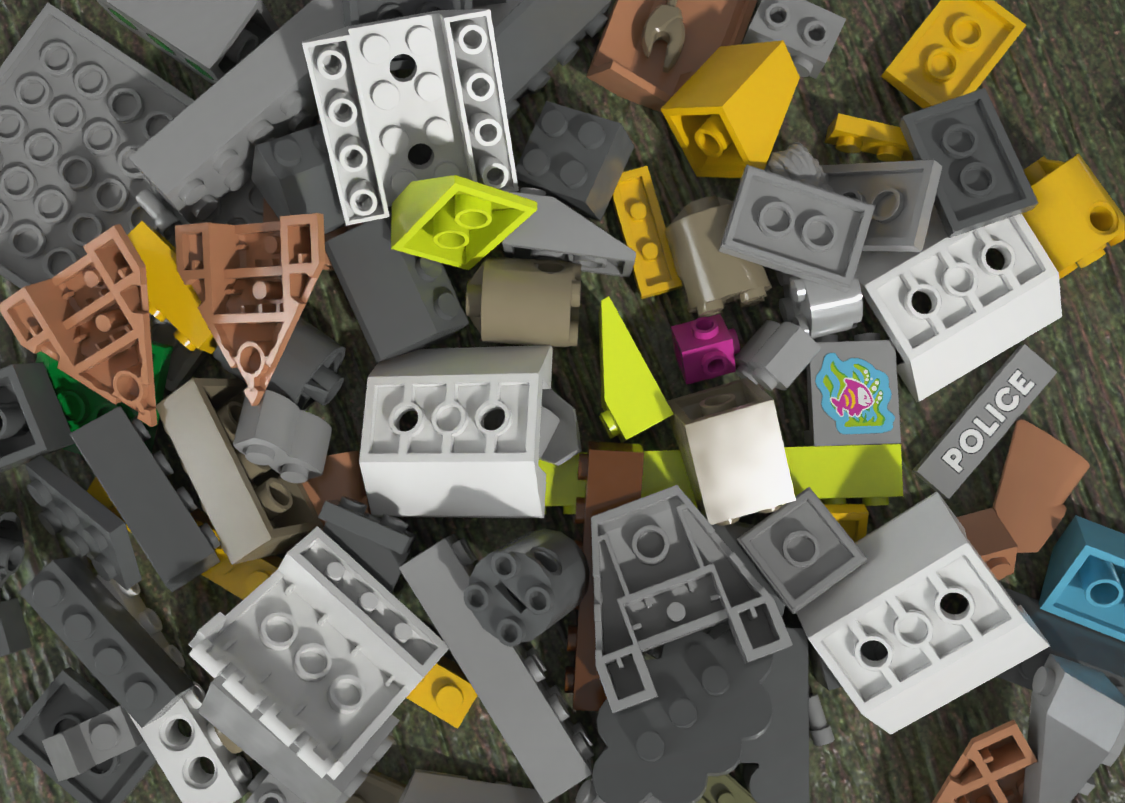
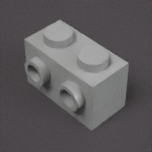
M762 0L742 44L784 40L799 76H810L816 79L826 64L846 18L806 0Z

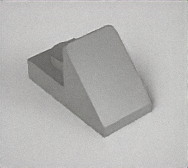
M118 705L42 740V743L59 782L78 776L97 764L137 747L143 743V740L127 711L121 705Z

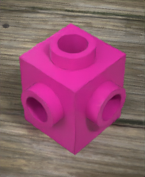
M720 314L700 317L694 321L671 326L675 359L686 385L736 372L734 354L740 353L738 336L734 328H727Z

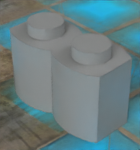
M766 320L743 346L740 353L736 354L735 364L738 366L736 374L741 379L748 377L756 385L759 383L769 391H772L774 388L787 390L821 350V347L796 324L791 322L779 324L772 320Z
M265 390L258 406H251L248 398L245 397L233 446L244 454L249 462L257 465H269L280 474L283 480L300 484L323 475L332 428L320 417L300 410L294 402L285 396Z

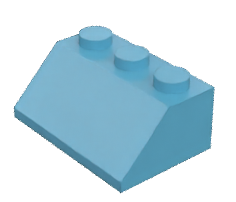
M1075 515L1053 547L1038 603L1040 609L1125 642V534Z

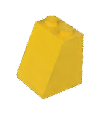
M784 40L719 47L661 108L697 177L741 178L746 165L764 170L800 77Z

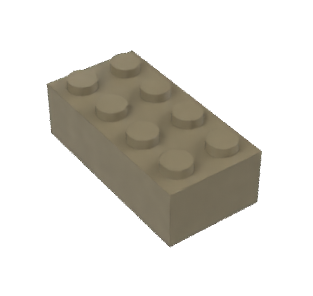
M192 378L158 403L156 409L163 422L164 430L170 436L182 461V467L189 475L200 498L201 506L208 515L220 539L221 548L227 554L231 564L287 553L317 526L322 530L324 526L320 518H318V514L302 483L287 482L269 465H257L249 462L245 455L233 446L246 397L244 390L248 387L247 384L240 379Z

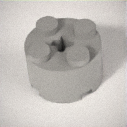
M775 270L778 282L783 286L785 298L779 299V309L783 321L793 322V324L800 326L812 339L857 327L855 323L861 322L863 301L858 277L854 278L851 289L846 293Z

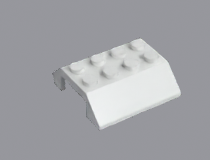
M318 526L286 553L278 570L226 616L221 612L216 614L198 630L196 636L188 644L192 648L189 655L213 678L219 675L226 680L222 686L251 713L258 709L263 714L259 720L288 747L293 743L297 745L300 750L296 755L321 778L328 774L333 780L344 770L368 740L449 649L438 635Z

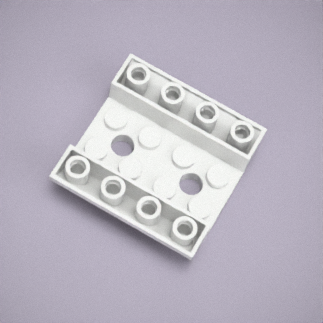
M490 9L438 10L347 26L302 41L346 226L390 217L388 206H392V202L412 181L457 175L506 192L519 191ZM407 54L414 59L415 69L409 77L397 78L390 72V62L396 55ZM420 143L428 145L432 149V155L427 163L416 165L408 160V152L412 146Z
M933 205L922 252L862 251L854 278L858 277L863 296L903 359L901 363L897 364V372L916 402L925 399L1062 317L1059 272L1022 214L948 238L937 210ZM989 248L997 249L1002 253L1004 266L1001 270H995L987 264L986 252ZM921 291L930 297L932 306L928 314H921L913 308L911 301L914 292Z
M552 346L420 349L378 362L367 379L359 458L371 515L376 517L388 514L393 517L544 518L546 473L538 466L542 389H551ZM495 409L503 410L505 412V420L501 427L496 430H486L484 427L486 415ZM408 411H417L418 421L415 427L409 431H401L399 428L401 417Z
M938 492L933 493L855 542L866 556L867 561L796 612L808 640L861 714L890 735L1050 647L1049 642L1021 605L1017 606L967 539L965 528ZM948 593H959L967 598L969 605L960 614H949L941 608L940 601ZM875 640L881 642L886 647L888 654L881 660L872 661L862 654L860 648L863 643Z

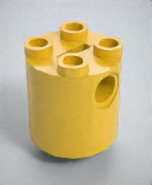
M1079 153L1066 162L1048 160L1044 155L1024 169L1038 204L1033 210L1021 214L1059 272V279L1078 267L1075 262L1078 263L1080 268H1084L1105 255L1106 252L1103 249L1107 246V242L1112 247L1125 240V216Z

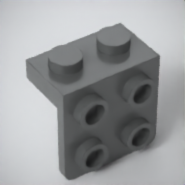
M342 496L340 501H325L318 518L326 521L322 531L392 594L401 574L399 567L405 564L417 534L406 530L408 523L396 517L383 514L380 519L366 513L367 505L355 499Z

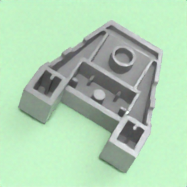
M678 485L591 517L596 669L612 713L659 697L642 653L649 649L727 621L744 664L793 645L773 597L757 582L746 569L745 564L724 543L712 525Z

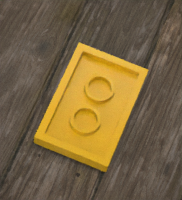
M940 0L881 77L923 109L977 90L1027 25L994 0Z

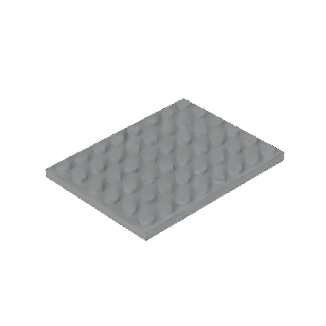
M48 2L0 67V275L21 289L56 276L87 254L83 247L84 245L117 224H121L128 235L143 221L158 230L176 248L175 233L165 236L154 224L155 221L137 203L136 196L143 190H150L167 210H171L180 219L182 225L189 224L151 185L128 157L192 104L194 100ZM252 173L242 188L230 191L218 202L216 210L209 217L202 220L198 219L194 224L208 222L230 225L262 223L264 197L251 180ZM149 313L151 340L173 346L165 388L173 393L190 380L208 352L197 348L193 352L190 351L174 337L173 333L177 329L167 319L161 322Z

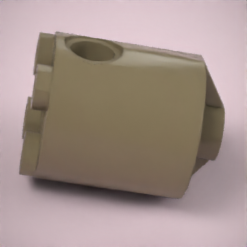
M717 196L704 197L687 204L665 230L677 275L682 281L687 294L688 312L697 313L698 318L717 314L722 315L724 314L723 309L725 306L739 303L740 309L760 304L765 301L766 291L772 288L762 265L719 252L734 201Z
M487 256L468 281L466 292V315L480 332L482 342L534 346L551 345L553 347L577 346L582 264H575L573 261Z

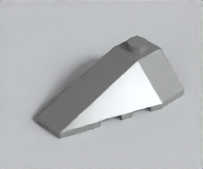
M1049 654L1044 667L1042 666L1036 671L1032 683L1033 691L1031 694L1027 743L1038 762L1025 767L1022 803H1072V800L1078 793L1088 796L1095 787L1094 778L1091 777L1100 764L1111 767L1125 745V696L1102 671Z

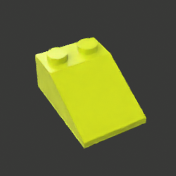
M457 175L412 181L392 202L391 249L470 270L537 211V202Z
M608 296L601 300L598 314L601 407L604 410L600 414L599 419L610 439L618 436L620 442L623 443L673 415V412L611 298Z

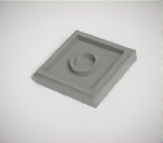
M810 487L795 497V501L784 504L780 509L737 538L739 545L792 615L867 561L866 556Z

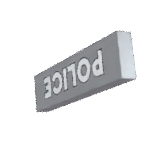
M1027 345L1019 346L915 466L912 472L935 492H938L943 499H950L1050 382L1057 371Z

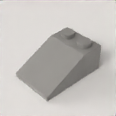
M521 188L520 193L509 191V193L536 201L537 211L502 241L506 258L573 261L575 264H582V272L630 278L636 258L634 250L556 198L546 196V192L543 190Z

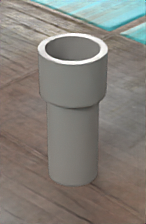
M143 190L136 196L137 203L155 221L154 224L165 236L175 233V225H182L180 219L171 210H167L150 190Z
M818 693L809 694V732L814 746L826 745L835 740L831 726L827 724Z

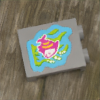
M879 333L854 335V341L838 342V335L814 338L813 340L821 347V350L806 366L809 430L804 431L805 447L901 443L896 348L892 341L881 340Z

